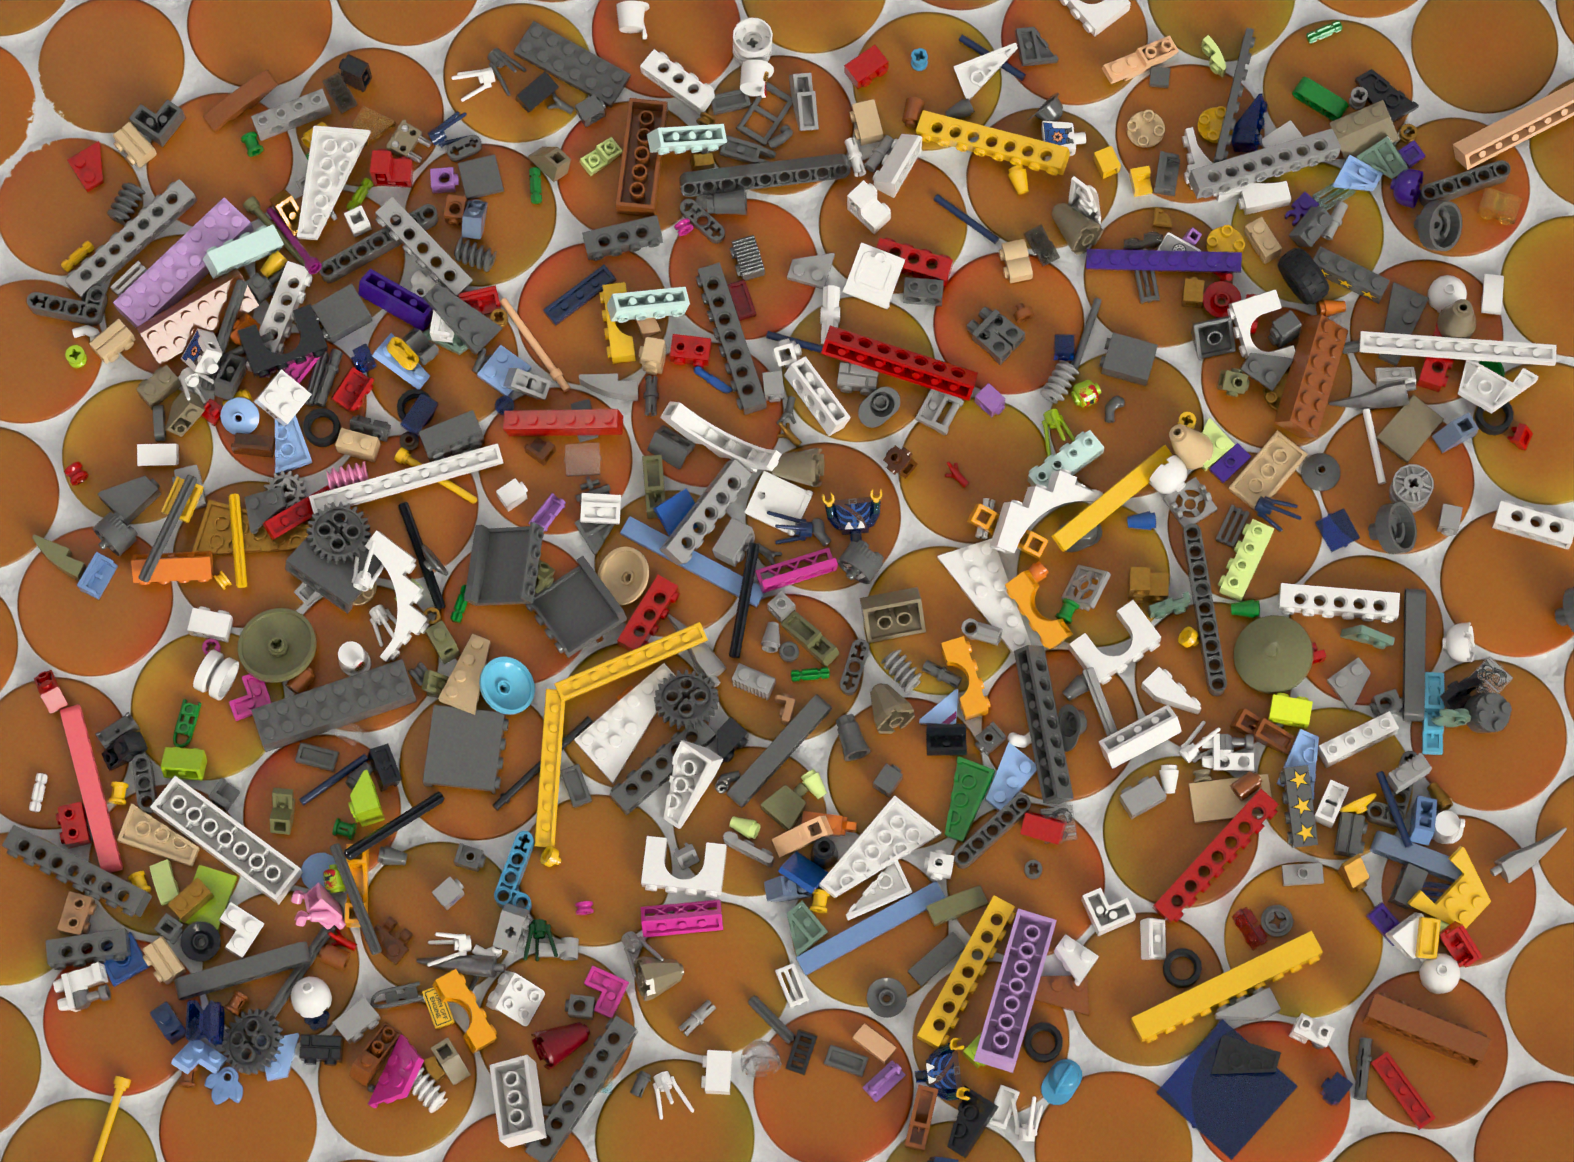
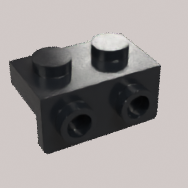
M1467 677L1460 682L1454 681L1447 686L1448 690L1440 695L1445 707L1452 710L1464 709L1467 700L1471 697L1470 693L1478 688L1482 682L1479 677L1473 679Z
M966 724L926 725L927 756L967 755Z

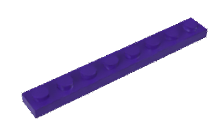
M1087 249L1086 269L1241 273L1242 252Z

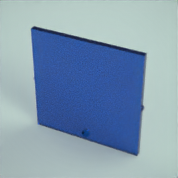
M1222 1019L1156 1093L1185 1118L1192 1128H1196L1232 1160L1298 1086L1278 1068L1276 1072L1211 1074L1222 1035L1248 1042Z

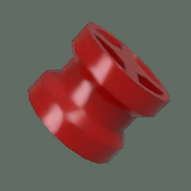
M75 462L64 470L65 475L70 477L72 486L81 484L89 476L86 471H83L81 462Z

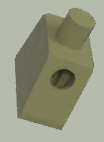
M443 621L425 630V634L444 665L461 655Z
M801 783L793 790L784 785L761 804V810L786 831L794 828L807 807V803L802 797L808 792V789Z

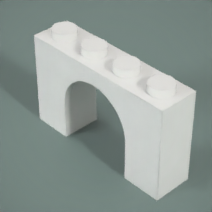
M1059 0L1064 6H1068L1072 16L1075 19H1079L1083 23L1084 29L1088 33L1091 32L1094 37L1130 10L1131 4L1129 0H1103L1097 4H1087L1080 0Z
M1276 289L1228 304L1229 309H1227L1231 320L1234 321L1235 327H1233L1235 337L1240 340L1241 346H1239L1242 357L1246 359L1250 353L1293 359L1295 354L1294 345L1265 352L1258 349L1250 337L1251 325L1258 316L1282 308Z
M1134 600L1117 610L1116 614L1131 636L1132 644L1127 652L1119 656H1107L1096 648L1086 633L1069 644L1068 649L1082 668L1093 667L1098 681L1102 685L1108 683L1112 679L1111 676L1116 672L1120 674L1128 668L1127 665L1132 661L1136 663L1141 660L1146 651L1152 652L1160 646V634Z
M647 836L641 885L645 887V890L657 891V889H665L667 893L684 891L686 895L692 896L697 895V893H703L706 897L710 898L722 895L727 853L726 844L707 842L704 865L699 874L690 879H678L672 876L665 867L667 838Z

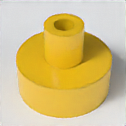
M1186 627L1179 634L1178 642L1186 648L1192 645L1197 646L1199 643L1197 639L1198 632L1192 627Z
M553 846L546 847L541 855L540 862L547 867H551L554 864L559 865L561 863V858L558 857L559 850Z

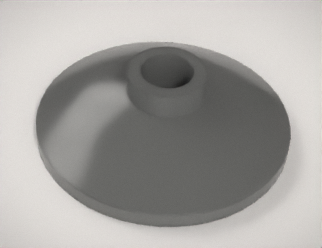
M1317 453L1309 456L1304 461L1301 468V476L1309 488L1316 491H1327L1337 484L1340 478V467L1337 461L1330 455ZM1320 467L1324 468V469H1325V472H1324V473H1320V472L1318 471V468H1320Z
M423 544L421 547L426 559L423 562L429 571L434 569L440 574L447 576L448 571L444 565Z
M880 978L873 982L868 989L867 1004L870 1010L877 1016L883 1018L894 1017L901 1013L906 1006V990L896 979ZM889 996L891 1000L884 1002L883 997Z

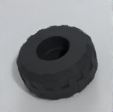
M1293 248L1279 259L1278 268L1283 279L1304 304L1313 305L1328 294L1329 284L1326 277L1305 250Z

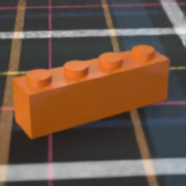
M212 551L162 553L148 583L141 581L138 576L149 554H134L131 559L133 583H139L140 585H147L151 582L167 584L170 581L187 583L190 580L207 582L209 579H212L214 574Z

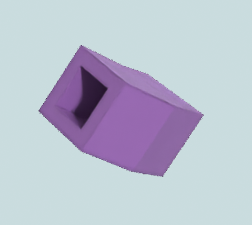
M1192 227L1188 229L1182 240L1194 246L1202 234Z

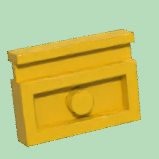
M178 476L161 512L163 514H169L185 481ZM195 485L179 520L189 523L203 492V486Z

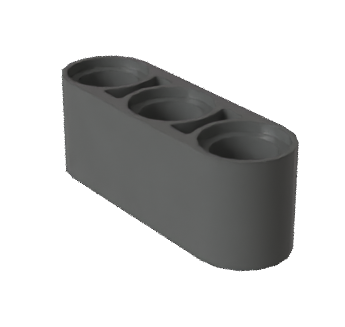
M138 754L132 760L137 803L142 811L152 814L154 812L150 808L151 805L144 807L143 803L145 800L151 799L153 804L157 799L153 765L146 755ZM142 761H146V767L143 769H139L138 764ZM144 780H149V781H150V784H149L148 787H146V788H141V787H140L141 783H142Z

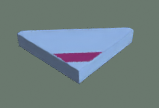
M955 689L919 720V724H956L958 689Z

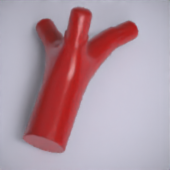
M1212 272L1220 278V281H1231L1233 279V275L1230 273Z
M948 461L946 464L952 473H946L945 477L954 478L965 488L969 482L960 473L958 463H954L953 467Z
M336 929L337 935L328 932V935L336 940L331 945L344 946L355 951L357 944L345 938L340 930Z

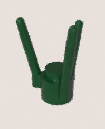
M535 919L529 924L523 957L524 961L528 957L532 935L535 939L536 961H539V939H544L546 934L548 935L554 957H558L551 933V925L547 924L546 920Z

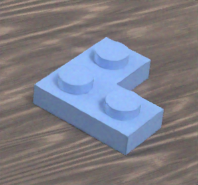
M194 1037L173 1058L171 1064L186 1074H189L198 1064L216 1074L226 1064L228 1058Z

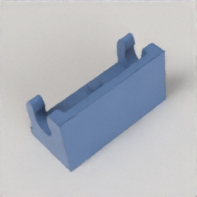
M96 552L78 582V588L80 591L99 600L118 565L113 560Z

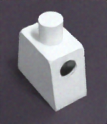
M1414 912L1385 934L1406 958H1416L1419 917H1424L1422 913ZM1419 958V959H1420V961L1423 963L1427 958Z

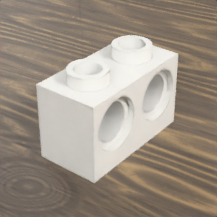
M1330 780L1315 814V822L1332 828L1349 787Z

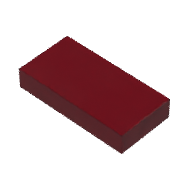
M745 279L727 284L739 321L757 316Z

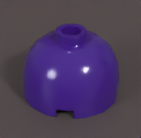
M1414 169L1403 170L1396 179H1392L1390 189L1393 190V196L1400 205L1410 208L1416 206L1421 192L1419 190L1420 183H1423V171Z

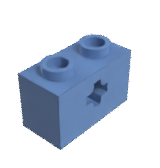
M1417 796L1411 808L1409 831L1411 842L1429 845L1435 832L1436 799Z

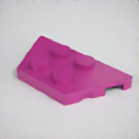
M400 1034L369 1100L368 1105L372 1108H377L378 1104L382 1102L389 1104L396 1099L406 1098L424 1062L415 1047L408 1042L409 1039Z

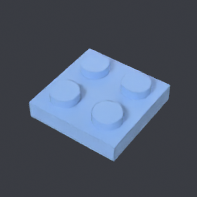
M500 345L477 373V377L509 398L514 390L503 386L509 368H518L526 372H530L532 368Z

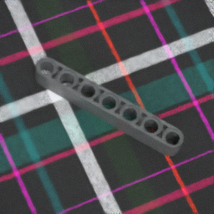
M431 204L423 205L409 213L425 231L435 226L438 222L437 210ZM427 213L434 214L431 218L424 217ZM398 219L391 224L397 226L401 223V220ZM384 227L322 262L320 269L322 280L326 283H333L402 243L400 240L395 241L389 235L390 230ZM410 230L405 231L403 234L408 240L415 236ZM378 241L384 242L381 246H375V243ZM362 250L367 251V253L363 256L358 255V253ZM344 260L350 261L348 265L341 264ZM328 269L333 270L329 275L324 274Z
M1405 588L1403 721H1424L1426 589Z
M818 694L815 695L730 788L727 796L743 808L832 710V706Z
M298 942L185 975L174 980L178 999H191L311 963V957L307 942Z

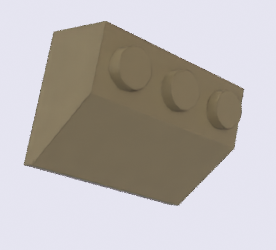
M1383 100L1330 122L1331 128L1341 146V152L1345 161L1349 155L1357 158L1358 155L1389 136L1393 143L1399 141Z
M918 587L860 598L868 643L926 632Z

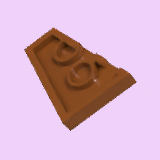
M1073 975L1041 976L1034 1000L1089 1016L1088 975H1086L1079 986L1074 983L1075 978Z

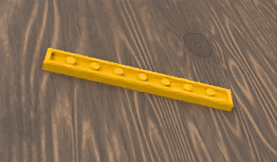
M1166 445L1160 447L1051 536L1062 552L1070 548L1151 482L1149 479L1161 464H1168L1167 459L1173 456Z
M698 622L556 682L554 685L561 702H564L704 643L708 639L701 623Z
M546 689L534 843V847L542 848L548 846L555 847L565 701L561 702L556 689Z

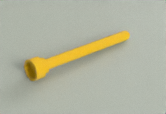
M403 447L398 450L394 458L399 464H409L412 467L422 465V463L412 458L409 451ZM450 480L438 482L470 503L475 504L477 502L476 496Z
M115 1076L113 1082L115 1084V1092L92 1162H101L123 1091L125 1092L126 1088H129L131 1082L129 1079Z

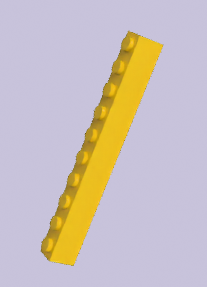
M1310 931L1132 1017L1130 1022L1140 1042L1146 1041L1150 1043L1158 1038L1157 1035L1160 1033L1169 1034L1176 1030L1175 1026L1181 1023L1185 1026L1193 1022V1018L1198 1015L1203 1017L1212 1012L1211 1009L1216 1006L1220 1008L1230 1004L1229 1000L1235 997L1238 999L1242 996H1247V991L1253 988L1257 990L1265 987V983L1270 980L1276 982L1282 979L1284 973L1289 971L1295 973L1302 969L1301 965L1307 962L1311 965L1319 961L1323 951L1313 932Z

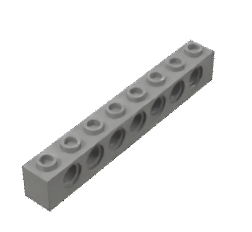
M1328 129L1193 169L1188 180L1197 199L1201 197L1208 198L1215 193H1224L1235 187H1245L1249 183L1256 181L1262 182L1272 176L1279 177L1289 171L1296 172L1306 166L1312 167L1323 161H1333L1339 156L1341 146L1333 129Z
M180 179L172 182L162 195H157L153 199V203L148 207L142 208L138 216L133 220H129L119 233H114L105 245H101L96 249L94 255L86 258L77 270L71 271L65 279L67 286L82 301H85L88 290L92 286L101 287L197 202L195 194ZM171 199H177L174 204H169ZM158 211L163 212L161 216H154ZM143 224H149L146 229H140ZM128 237H134V239L131 242L126 241ZM120 249L118 254H111L113 250ZM100 262H106L103 267H97ZM85 275H91V277L88 280H83V277Z

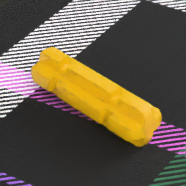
M85 241L82 244L83 247H79L68 257V260L65 259L61 263L62 268L66 272L73 269V265L76 266L87 256V253L94 250L91 242Z

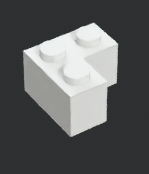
M863 180L847 195V209L874 235L891 219L890 208L885 203L881 204L877 200V189L871 183L867 184Z
M1101 888L1082 895L1081 901L1097 936L1135 921L1136 915L1128 898L1109 906Z
M230 902L219 919L221 923L235 931L225 949L242 959L264 926V923Z

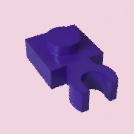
M1415 140L1399 150L1400 155L1409 168L1425 158V154Z
M1304 192L1291 205L1294 210H1289L1285 215V219H1288L1290 216L1295 217V220L1292 222V225L1295 226L1298 224L1300 216L1304 217L1311 207H1317L1319 203Z

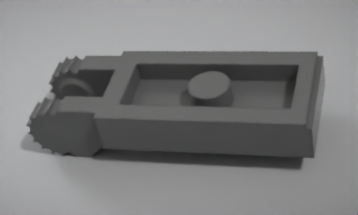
M727 135V143L723 144L720 150V155L749 164L769 162L760 159V154L769 158H775L776 152Z

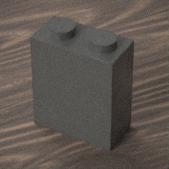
M352 284L312 305L316 319L323 327L321 329L323 336L326 340L329 338L332 344L373 321L371 314Z
M1113 332L1112 337L1107 338L1104 349H1107V354L1101 357L1099 367H1102L1101 374L1146 386L1158 345Z

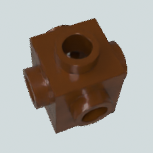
M896 445L888 450L886 457L883 459L888 464L886 468L894 475L898 473L905 479L918 465L910 457L912 453L905 447L900 449Z

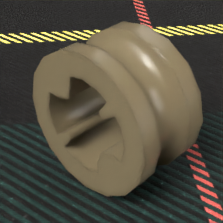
M1200 769L1194 771L1193 775L1196 777L1194 782L1211 781L1212 777L1209 776L1211 770Z

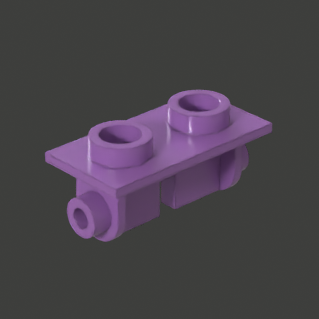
M551 493L530 522L540 525L546 532L554 518L565 508L566 502L561 498L558 499Z
M891 1061L862 1088L877 1102L906 1075L897 1063L895 1064Z

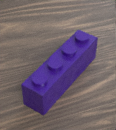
M369 269L360 280L358 295L421 331H424L431 323L433 309L422 297L372 269Z

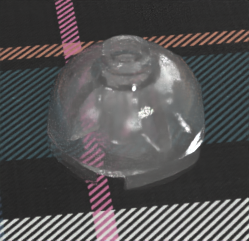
M761 1039L754 1040L748 1044L741 1054L742 1072L745 1071L746 1075L750 1077L767 1076L766 1072L772 1070L774 1074L782 1065L781 1056L776 1046Z

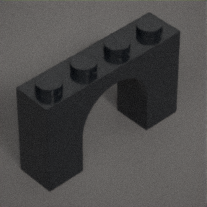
M311 304L292 311V316L300 334V342L290 353L276 354L268 350L262 341L256 324L237 331L254 378L258 376L259 378H264L270 375L271 371L277 370L279 372L281 369L289 368L288 365L296 363V365L306 362V358L312 356L318 358L325 355L328 346Z

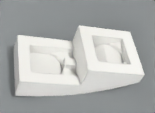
M1484 274L1481 313L1501 315L1504 276Z

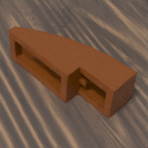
M1245 708L1238 710L1230 725L1231 728L1243 735L1253 734L1255 741L1285 755L1289 754L1296 739L1295 736L1265 718L1256 716Z
M918 1085L905 1141L906 1148L925 1151L938 1089Z

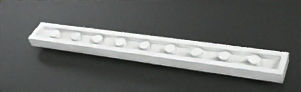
M1360 332L1359 352L1548 366H1555L1556 345Z
M497 443L311 495L309 499L314 515L318 516L317 509L324 511L325 504L329 508H332V502H334L336 507L339 506L340 502H342L343 507H346L348 503H350V506L358 505L503 464V459Z

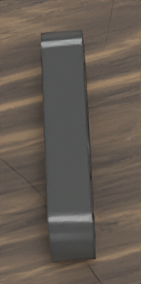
M686 199L682 201L680 212L685 219L688 218L690 223L712 243H720L724 240L725 230L722 225L694 200ZM685 206H692V210L696 215L693 216V213L689 210L686 212ZM700 217H706L708 223L702 226L697 223V220ZM711 224H713L712 229L715 232L720 231L719 237L717 235L713 237V232L710 229Z
M863 639L855 640L849 652L840 681V690L845 695H853L859 686L869 653V644ZM861 644L865 651H861L859 659L856 657L857 649L855 647H859ZM852 662H857L860 665V670L852 672L849 669V665ZM846 674L853 677L852 685L854 686V688L850 687L849 690H847L846 686L843 685L844 683L847 684L849 681V676H846Z

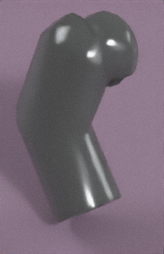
M789 125L781 127V134L768 140L772 149L780 146L792 137L793 130L790 129Z
M1114 396L1105 405L1106 423L1115 422V410L1125 405L1124 398Z
M820 518L813 519L812 533L823 546H826L831 542V539L825 533L824 522Z
M739 770L722 774L715 785L716 791L721 794L725 793L731 782L737 781L740 778Z

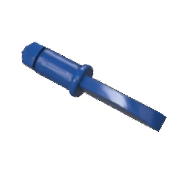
M694 367V373L706 380L707 383H710L717 390L723 393L732 392L730 386L713 377V374H709L702 367Z

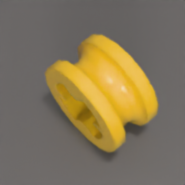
M222 571L219 572L218 576H213L223 590L226 589L227 585H232Z

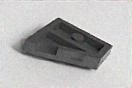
M1035 27L1016 28L1015 36L1022 66L1058 62L1057 55H1053L1048 48L1049 45L1041 38L1040 33Z
M580 519L574 522L594 555L598 553L615 525L580 522Z

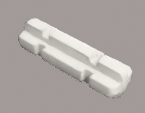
M36 774V783L34 784L31 797L32 802H30L29 806L30 811L40 812L42 805L40 802L43 801L46 788L44 784L47 783L48 779L46 774Z

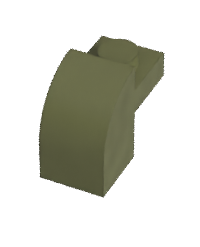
M273 788L270 833L290 835L295 813L293 789Z

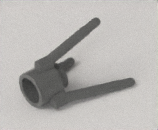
M495 48L488 55V60L491 62L489 66L492 67L506 94L510 96L511 93L497 67L502 68L506 65L513 72H517L513 65L523 72H526V68L499 48Z

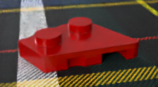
M99 141L67 159L87 192L104 183L101 144Z

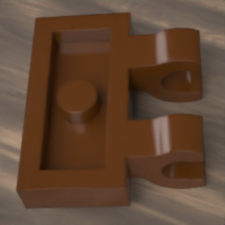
M390 916L382 928L377 924L374 927V931L382 949L380 953L397 965L409 951L405 945L412 938L413 934L405 928L398 940L391 936L389 933L398 923Z

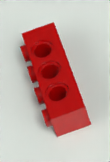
M879 238L876 248L888 253L897 252L900 254L899 257L906 259L901 274L920 279L944 280L943 286L946 287L953 267V260L949 256L932 254L927 249L919 250L907 243L899 244L891 238ZM910 258H916L918 262L910 263L908 260ZM933 263L937 267L934 269H929L927 265Z
M1436 323L1433 336L1443 337ZM1426 357L1417 386L1440 392L1441 387H1446L1449 376H1446L1447 369L1451 370L1454 359ZM1438 366L1441 372H1435L1432 367Z
M657 575L617 639L620 647L630 652L649 644L648 640L651 635L654 637L659 630V622L661 619L665 620L669 614V606L671 603L674 604L679 598V588L676 584ZM657 597H664L665 601L658 604L655 602ZM647 613L655 615L652 620H647L644 617ZM638 629L645 631L644 635L640 637L634 633Z

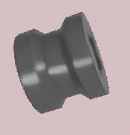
M420 661L415 669H410L408 672L414 681L421 686L423 685L424 673L428 669Z

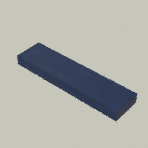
M602 265L543 311L556 326L602 292V285L612 284L616 281V278L605 265Z

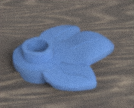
M227 1066L222 1068L220 1072L212 1073L207 1077L204 1085L212 1089L211 1094L214 1104H221L228 1098L236 1103L241 1101L243 1086L238 1081L239 1074L236 1069ZM226 1073L231 1075V1080L225 1079Z

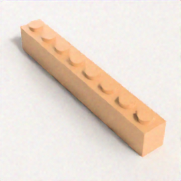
M1574 82L1454 143L1455 159L1469 170L1574 116Z

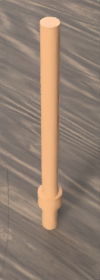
M503 298L500 304L547 367L551 378L557 381L564 392H567L571 387L563 378L561 370L555 367L508 300Z

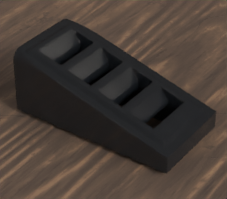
M798 1029L785 1069L805 1075L818 1035ZM800 1037L812 1040L811 1044L801 1041ZM797 1045L809 1048L808 1052L797 1048ZM795 1052L805 1055L806 1059L794 1056ZM792 1060L803 1063V1067L791 1064Z

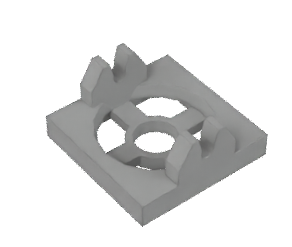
M1196 477L1188 481L1180 492L1174 491L1163 497V501L1183 529L1188 524L1198 523L1218 509L1212 501L1210 492L1206 491L1205 485L1200 484ZM1194 490L1199 492L1200 495L1195 498L1188 497L1185 491ZM1178 495L1183 499L1182 506L1179 508L1176 504ZM1193 500L1196 504L1195 508L1187 509L1184 505L1185 501ZM1204 500L1205 507L1200 514L1197 509L1198 503ZM1183 512H1192L1194 518L1183 516Z
M1078 565L1061 599L1067 598L1076 602L1081 610L1083 608L1086 611H1089L1090 608L1094 609L1111 574L1108 571ZM1092 578L1098 580L1097 585L1092 584ZM1089 581L1087 588L1081 590V585ZM1075 587L1079 590L1076 597L1074 595ZM1089 590L1093 591L1089 598L1082 599L1086 592Z

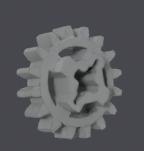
M281 471L280 476L274 473L275 478H268L270 484L264 485L266 490L277 487L283 488L286 502L285 510L298 503L301 499L306 498L305 494H303L307 491L306 487L303 486L304 481L299 480L298 474L293 477L291 471L287 475H285L284 471ZM292 482L297 486L298 490L292 488Z

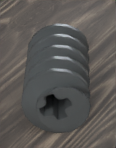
M132 183L122 184L123 190H119V196H116L114 199L116 203H112V209L107 211L108 216L112 220L122 225L126 224L124 220H131L127 215L128 213H135L131 209V207H138L135 200L142 201L139 194L145 195L146 193L143 189Z
M460 237L454 250L456 261L462 260L463 264L469 262L471 267L476 265L477 269L483 268L485 272H489L497 255V251L491 254L490 247L485 252L484 245L477 249L476 242L471 247L470 240L463 244V237Z

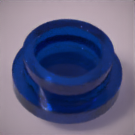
M502 396L496 400L495 409L500 415H504V411L514 410V402L510 397Z

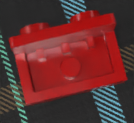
M351 367L330 399L348 412L357 411L363 404L362 398L364 395H368L374 386L372 383L375 379L372 377L368 378L356 368Z

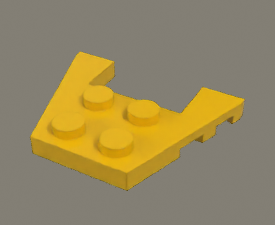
M1460 846L1448 858L1462 872L1459 878L1435 903L1419 890L1407 904L1448 924L1454 921L1459 922L1466 929L1488 906L1491 900L1465 848Z

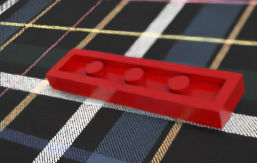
M327 485L311 495L329 491L330 488ZM309 496L262 523L272 540L312 517L314 513Z
M1388 1051L1370 1063L1418 1130L1436 1119Z

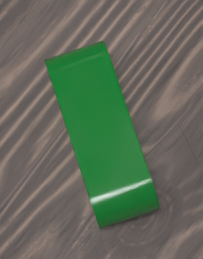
M1302 77L1292 91V95L1297 100L1332 121L1341 118L1349 107V104L1344 99L1308 77Z

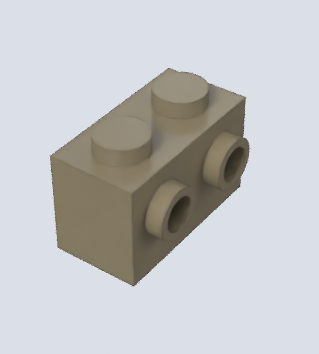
M165 365L158 368L148 380H143L136 390L144 402L153 410V406L159 405L182 385L179 378Z

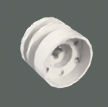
M747 18L736 25L733 30V55L739 64L742 65L746 60L769 61L772 55L773 33L771 27L765 21L759 18Z

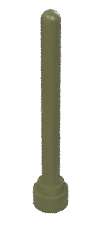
M254 196L250 197L243 204L246 211L255 214L267 227L274 225L284 243L283 246L302 266H305V261L289 240L260 209V202Z

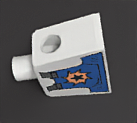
M1042 121V140L1068 147L1070 156L1075 154L1076 144H1086L1085 132L1074 133L1073 123ZM1045 156V161L1051 159V156Z
M197 328L181 357L182 361L193 371L207 375L218 371L217 363L222 356V350L215 334Z

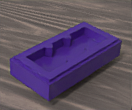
M1237 443L1209 471L1224 484L1251 458V455Z
M1380 902L1366 917L1392 946H1395L1385 934L1400 924V922Z

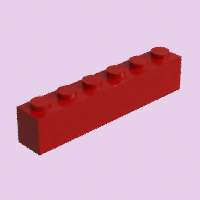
M618 409L504 411L503 430L508 436L622 435L624 416Z

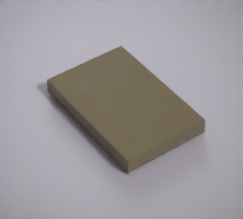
M1413 395L1409 399V405L1402 407L1376 439L1407 463L1443 422L1444 418Z

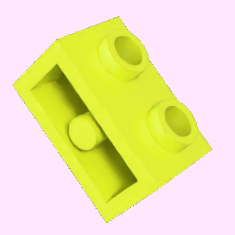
M1285 693L1273 694L1268 720L1272 723L1307 729L1313 701H1308V698L1300 696L1291 698Z

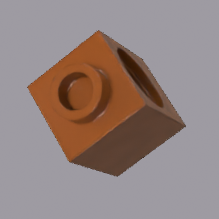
M447 194L444 210L446 223L452 226L462 225V216L468 204L467 197ZM453 209L460 210V212L457 214L451 213Z

